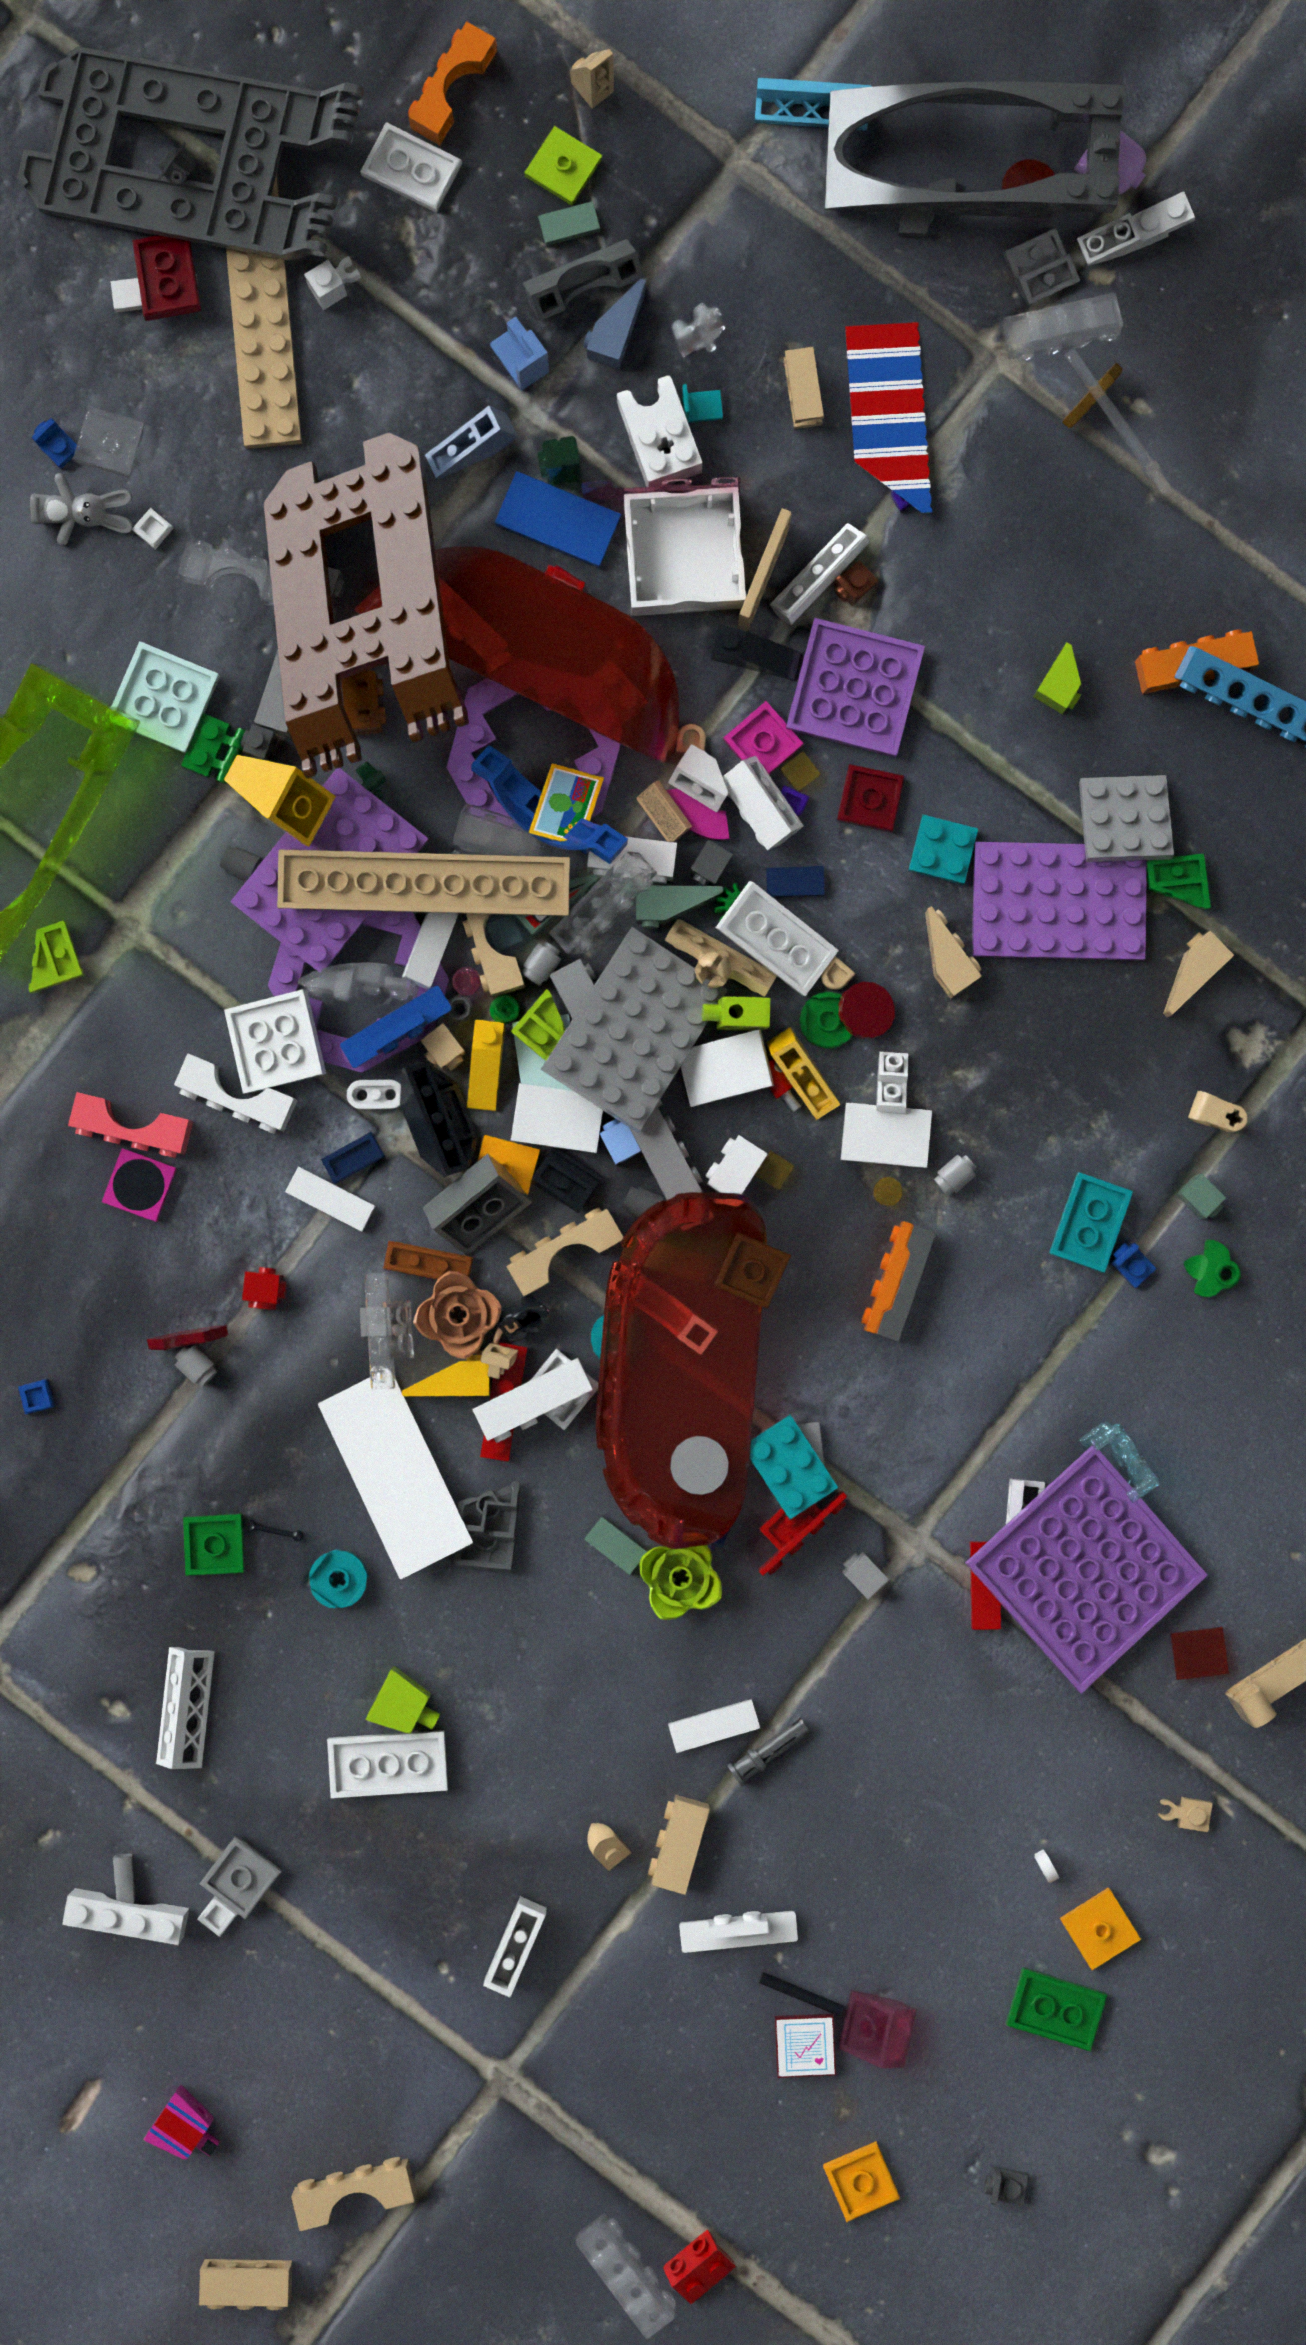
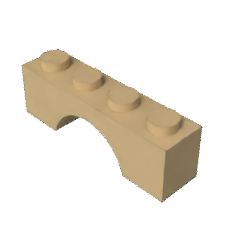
M466 914L468 920L463 921L467 938L472 936L474 938L476 947L472 948L471 951L475 964H482L484 975L479 977L484 992L490 991L493 998L525 988L516 957L505 956L496 952L486 940L485 929L491 914Z
M600 1207L584 1215L587 1220L583 1223L576 1225L575 1222H572L561 1228L560 1232L562 1235L551 1240L550 1236H547L535 1243L536 1250L529 1254H526L523 1250L509 1258L511 1264L506 1267L523 1296H527L550 1283L549 1267L552 1259L561 1249L570 1245L580 1244L589 1246L600 1254L624 1240L608 1209L601 1211Z
M394 2157L385 2160L383 2165L372 2167L371 2164L357 2167L354 2170L355 2172L344 2175L343 2172H335L326 2176L325 2180L315 2182L314 2179H308L298 2183V2187L294 2188L291 2198L299 2231L327 2225L330 2221L334 2205L342 2197L351 2193L369 2194L375 2197L385 2209L413 2203L417 2192L409 2159L400 2160V2157Z

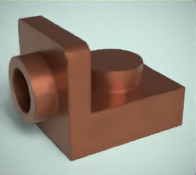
M859 560L842 576L839 575L835 579L833 585L835 587L834 592L844 603L848 601L854 606L878 584V580Z

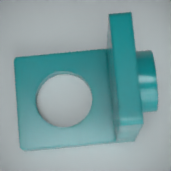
M687 384L682 385L683 410L688 423L723 419L720 390L688 393Z

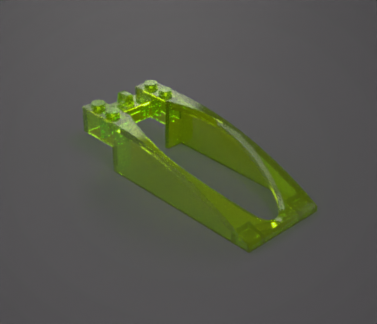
M36 663L30 664L6 713L0 714V769L29 739L41 730L52 708L93 732L80 757H68L69 764L85 773L84 779L31 882L18 898L0 912V961L33 914L70 854L141 722L121 709L107 704L66 680L67 678L43 664Z

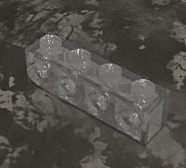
M626 852L569 911L568 916H565L549 934L567 954L586 953L594 946V939L600 933L607 932L614 925L613 919L619 913L626 912L633 905L634 901L632 899L639 892L643 893L653 884L652 879L657 874L656 870L639 852Z
M604 2212L576 2234V2245L644 2337L649 2339L675 2319L674 2306L676 2302L668 2290L662 2291L656 2283L659 2280L650 2266L645 2268L639 2260L641 2255L632 2242L627 2243L622 2237L623 2230L614 2218L610 2220Z

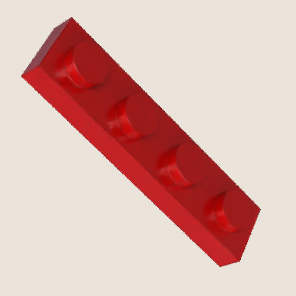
M499 1342L500 1346L518 1350L515 1363L509 1369H505L504 1374H500L499 1379L493 1378L490 1400L522 1385L528 1347ZM515 1428L510 1430L512 1436L498 1443L495 1442L494 1438L487 1441L484 1435L480 1457L509 1462Z

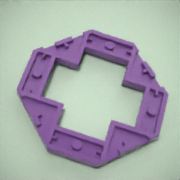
M517 660L468 688L464 704L468 712L469 724L457 727L446 768L474 818L526 832L509 816L499 803L488 781L471 771V764L475 761L473 754L497 741L484 714L531 687L534 688L546 711L572 698L599 746L574 760L579 771L604 778L591 816L593 818L603 812L624 732L596 682Z
M372 911L362 925L402 936L394 963L406 967L421 929L414 913ZM280 943L268 987L274 997L298 991L306 965L302 958L283 943ZM440 963L431 988L439 986L445 996L450 980ZM417 985L413 999L428 990ZM309 998L317 1028L324 1002ZM438 1019L425 1026V1031L411 1040L409 1037L399 1042L400 1046L386 1055L382 1052L357 1068L352 1067L340 1047V1043L347 1040V1038L316 1029L323 1062L364 1073L377 1064L396 1056L420 1042L421 1039L435 1030Z

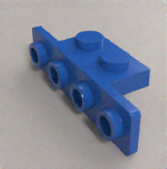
M435 986L340 1043V1047L352 1067L357 1068L382 1052L386 1055L400 1046L399 1042L409 1037L411 1040L425 1031V1026L449 1013L452 1007L440 987Z

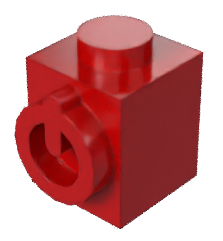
M259 1267V1273L245 1271L242 1300L249 1301V1308L276 1310V1304H280L281 1298H286L287 1281H283V1275H276V1269Z

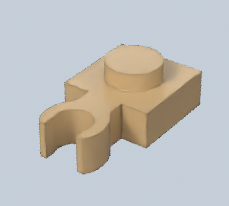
M1181 1797V1804L1175 1805L1168 1799L1160 1800L1162 1805H1169L1171 1807L1168 1814L1158 1813L1161 1819L1170 1821L1178 1818L1177 1826L1179 1828L1208 1832L1212 1802Z

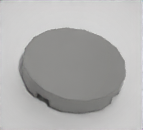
M694 1436L685 1439L676 1447L671 1456L670 1469L673 1479L680 1488L691 1494L703 1495L713 1492L723 1484L728 1474L729 1462L725 1450L717 1441L705 1436Z

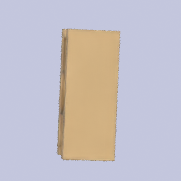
M814 348L785 351L784 366L794 429L821 426L824 414Z

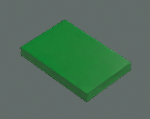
M1022 1967L1006 2025L1091 2052L1108 1995L1096 1989Z

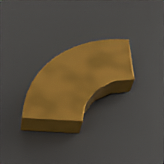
M1116 362L1072 409L1062 423L1068 428H1072L1123 372V368Z

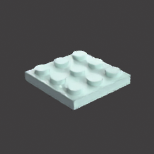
M139 641L106 720L109 723L186 754L220 675Z

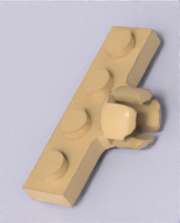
M679 918L665 939L666 942L672 944L676 949L682 950L698 960V964L695 967L696 977L701 984H703L706 978L711 980L707 986L708 988H719L728 979H734L748 987L751 991L765 997L777 977L766 967Z

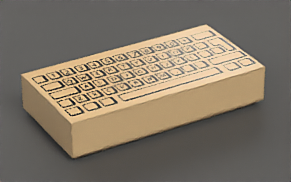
M659 780L653 782L636 798L667 842H675L692 827Z

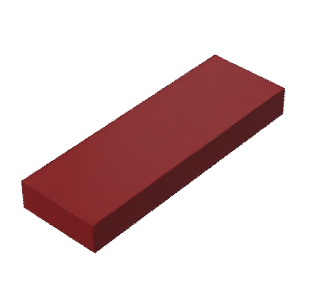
M969 1541L970 1558L988 1541ZM970 1569L971 1629H1001V1603Z

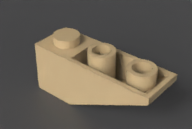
M931 906L925 912L933 974L948 997L952 999L982 977L979 973L981 967L973 956L968 958L962 949L965 945L956 933L951 934L945 926L948 924V921L939 909L935 911Z

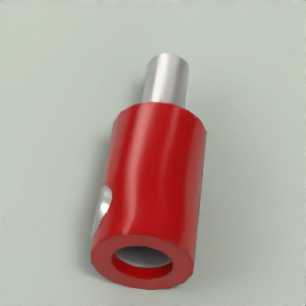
M773 1059L769 1062L774 1086L768 1088L776 1099L782 1097L794 1112L801 1105L790 1092L793 1088L792 1084Z

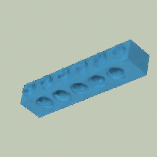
M1189 646L1174 678L1182 681L1180 684L1181 688L1194 694L1198 689L1207 694L1206 700L1221 706L1222 702L1231 705L1230 711L1238 716L1246 718L1247 714L1257 718L1255 724L1267 730H1271L1272 726L1282 730L1280 736L1295 743L1298 738L1306 742V733L1304 731L1306 723L1305 700L1197 647ZM1212 670L1215 674V679L1210 685H1206L1204 683V675L1207 671ZM1237 682L1240 691L1237 696L1231 698L1229 688L1233 683ZM1263 695L1264 705L1261 709L1256 710L1254 700L1257 696ZM1284 707H1287L1289 709V717L1286 721L1281 722L1279 713Z

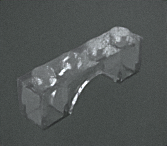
M197 540L196 544L187 541L178 571V576L182 582L210 589L216 581L224 576L232 574L244 575L258 585L263 604L274 607L270 565L267 564V560L257 556H251V559L240 556L239 552L224 548L223 551L212 549L213 546L204 541Z

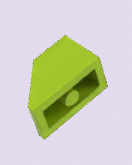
M1066 642L1033 696L1061 714L1064 713L1067 707L1073 709L1081 694L1077 693L1081 686V681L1071 644Z

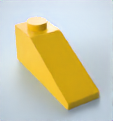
M475 1020L467 1108L496 1111L506 1029L504 1023Z
M791 1027L766 1042L771 1056L816 1120L840 1106V1102Z
M472 1355L467 1360L459 1361L402 1390V1396H490L491 1377L487 1376L489 1364L481 1362L482 1355Z

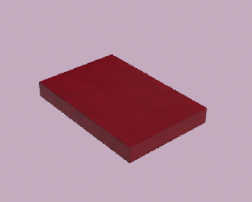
M159 235L132 240L145 321L200 312L201 304L191 242Z

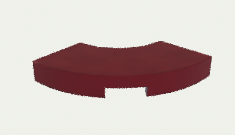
M227 1325L203 1327L147 1339L148 1348L151 1350H168L175 1347L207 1343L227 1337L228 1330Z

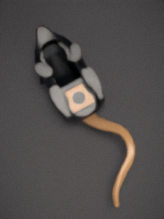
M524 1296L521 1298V1305L506 1308L501 1312L498 1320V1328L493 1338V1344L498 1345L503 1333L508 1337L509 1342H516L525 1338L528 1331L532 1333L538 1332L539 1325L544 1323L545 1318L549 1314L548 1307L537 1301L533 1296ZM478 1350L475 1354L482 1355L483 1351Z

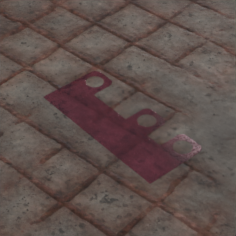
M741 478L711 479V485L691 486V479L662 480L661 487L612 488V482L608 481L582 483L584 499L624 498V494L652 492L688 493L697 489L738 487L739 492ZM721 479H733V480H735L734 482H731V483H718V482H717L718 480H721ZM670 481H685V482H686V483L680 484V485H670V484H668V482H670ZM594 483L606 484V486L598 488L589 487L588 485Z

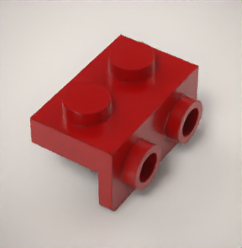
M708 2230L704 2231L663 2266L672 2288L690 2304H693L736 2268L733 2259L717 2245Z

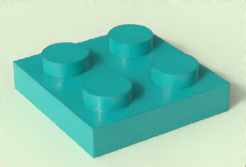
M922 815L908 871L964 885L978 828Z

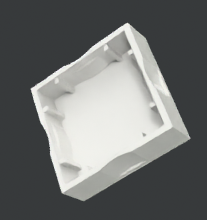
M738 487L697 489L688 493L652 492L624 494L632 616L742 609L746 599L744 563L741 555V520Z

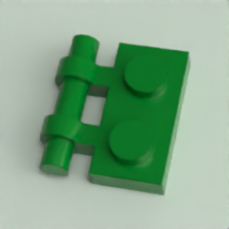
M203 713L181 764L182 768L206 778L210 777L213 768L217 769L219 773L216 781L226 785L227 782L224 778L236 756L243 752L244 747H241V741L246 730L237 728L234 737L227 736L231 728L230 724ZM223 745L229 747L224 761L218 760Z

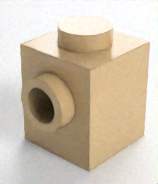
M444 1023L420 1040L428 1050L424 1056L434 1064V1067L439 1065L442 1070L448 1067L451 1071L464 1061L462 1056L466 1054Z

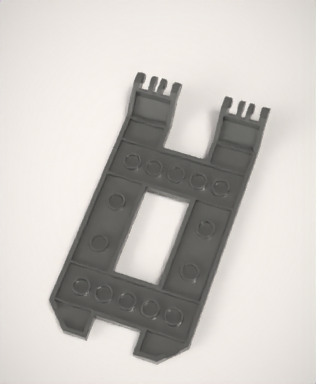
M79 46L69 51V56L57 64L53 62L44 68L38 97L43 101L63 104L51 154L24 149L18 172V178L41 213L289 261L308 255L325 256L326 244L310 240L311 236L315 235L323 238L330 236L331 229L326 226H332V216L325 213H317L320 208L336 209L338 199L332 195L316 193L298 200L274 197L271 194L283 146L314 152L337 144L351 146L353 140L352 133L345 130H337V127L343 125L353 128L356 126L357 118L354 116L359 115L360 108L354 103H345L344 99L361 100L364 94L362 86L342 83L323 91H317ZM121 115L224 134L225 138L213 185L185 180L182 184H175L166 176H163L159 181L157 179L159 174L109 165Z

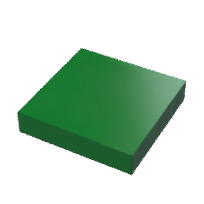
M243 1514L183 1517L185 1576L245 1572Z

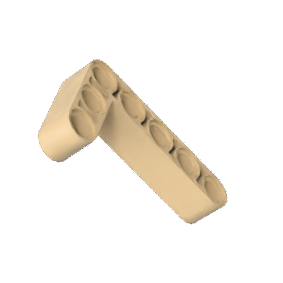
M1306 1639L1226 1691V1696L1240 1718L1252 1727L1257 1728L1271 1721L1277 1715L1271 1703L1306 1681Z

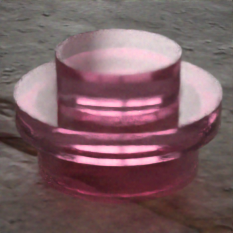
M462 967L454 974L452 983L459 994L472 995L478 991L481 980L479 973L474 968Z

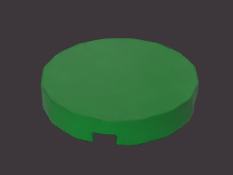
M818 993L811 997L801 1010L799 1019L801 1032L806 1040L817 1048H838L849 1041L852 1036L845 1029L846 1026L839 1018V1002L842 997L839 993Z

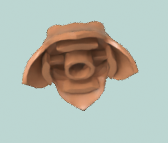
M448 1271L435 1283L431 1298L423 1301L418 1307L413 1323L423 1336L441 1342L445 1351L450 1355L466 1359L479 1350L486 1332L494 1328L498 1323L502 1307L492 1293L487 1290L478 1289L468 1276L456 1271ZM460 1306L461 1311H466L467 1316L463 1318L464 1322L458 1323L457 1319L451 1318V1312H455V1307Z

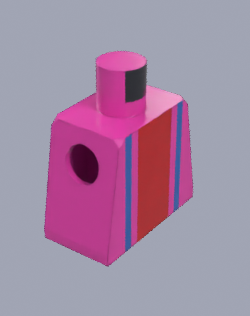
M182 2085L178 2087L143 2139L185 2160L188 2159L195 2147L210 2157L220 2142L206 2132L214 2117Z

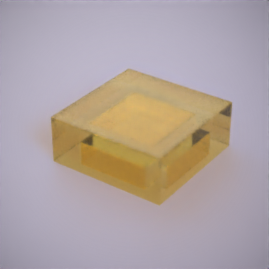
M804 751L780 770L798 792L821 775Z
M770 1150L755 1176L779 1190L794 1168V1165Z

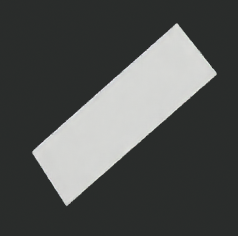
M390 1368L318 1403L400 1579L473 1543Z

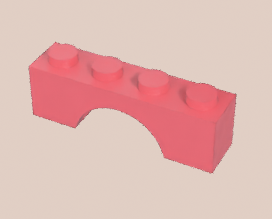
M77 1092L68 1126L76 1128L75 1134L92 1138L94 1132L104 1135L103 1141L120 1145L122 1139L132 1142L131 1148L148 1152L149 1146L159 1148L160 1155L176 1158L177 1153L183 1155L186 1153L193 1121L160 1113L150 1125L140 1129H128L122 1126L114 1117L109 1100Z

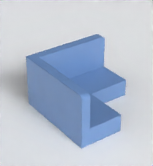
M514 317L507 322L508 331L492 341L490 346L522 391L549 373L548 354L532 330L527 332L517 317Z

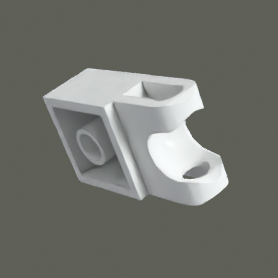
M668 375L658 379L659 399L652 406L637 404L628 390L617 393V404L648 492L702 473L701 457L673 381ZM669 448L670 453L664 454V450L661 451V449Z

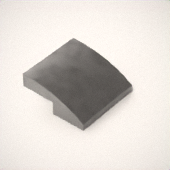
M1056 228L1003 252L1016 285L1028 305L1080 281L1070 254L1066 255Z

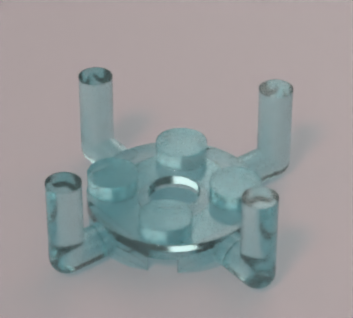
M1103 1422L1079 1439L1085 1449L1092 1445L1096 1451H1099L1108 1445L1112 1450L1111 1455L1120 1467L1125 1465L1128 1468L1127 1473L1130 1479L1127 1480V1483L1133 1489L1127 1492L1126 1495L1132 1503L1159 1485V1478L1150 1469L1144 1457L1140 1458L1135 1450L1137 1447L1127 1436L1121 1424L1112 1426L1109 1422Z

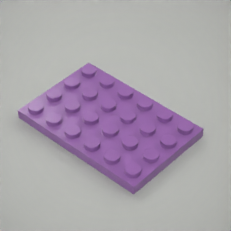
M341 768L335 769L323 785L325 789L336 797L309 847L305 846L285 832L230 901L320 974L324 973L372 911L278 909L279 849L419 853L429 841V838Z
M975 842L972 956L1144 961L1146 950L1147 860L1086 862L1085 844Z

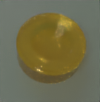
M882 1178L874 1185L873 1196L883 1206H892L902 1197V1186L894 1178Z

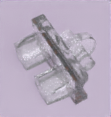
M702 303L694 309L692 313L694 321L687 325L684 320L679 319L671 325L678 351L683 357L694 350L699 351L703 347L709 352L716 349L713 340L719 337V332L725 329L720 318L721 313L716 306L710 309Z

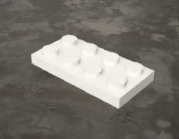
M751 881L748 882L715 927L802 996L807 995L839 951Z
M445 1730L411 1732V1734L393 1733L332 1737L327 1739L331 1798L448 1790Z

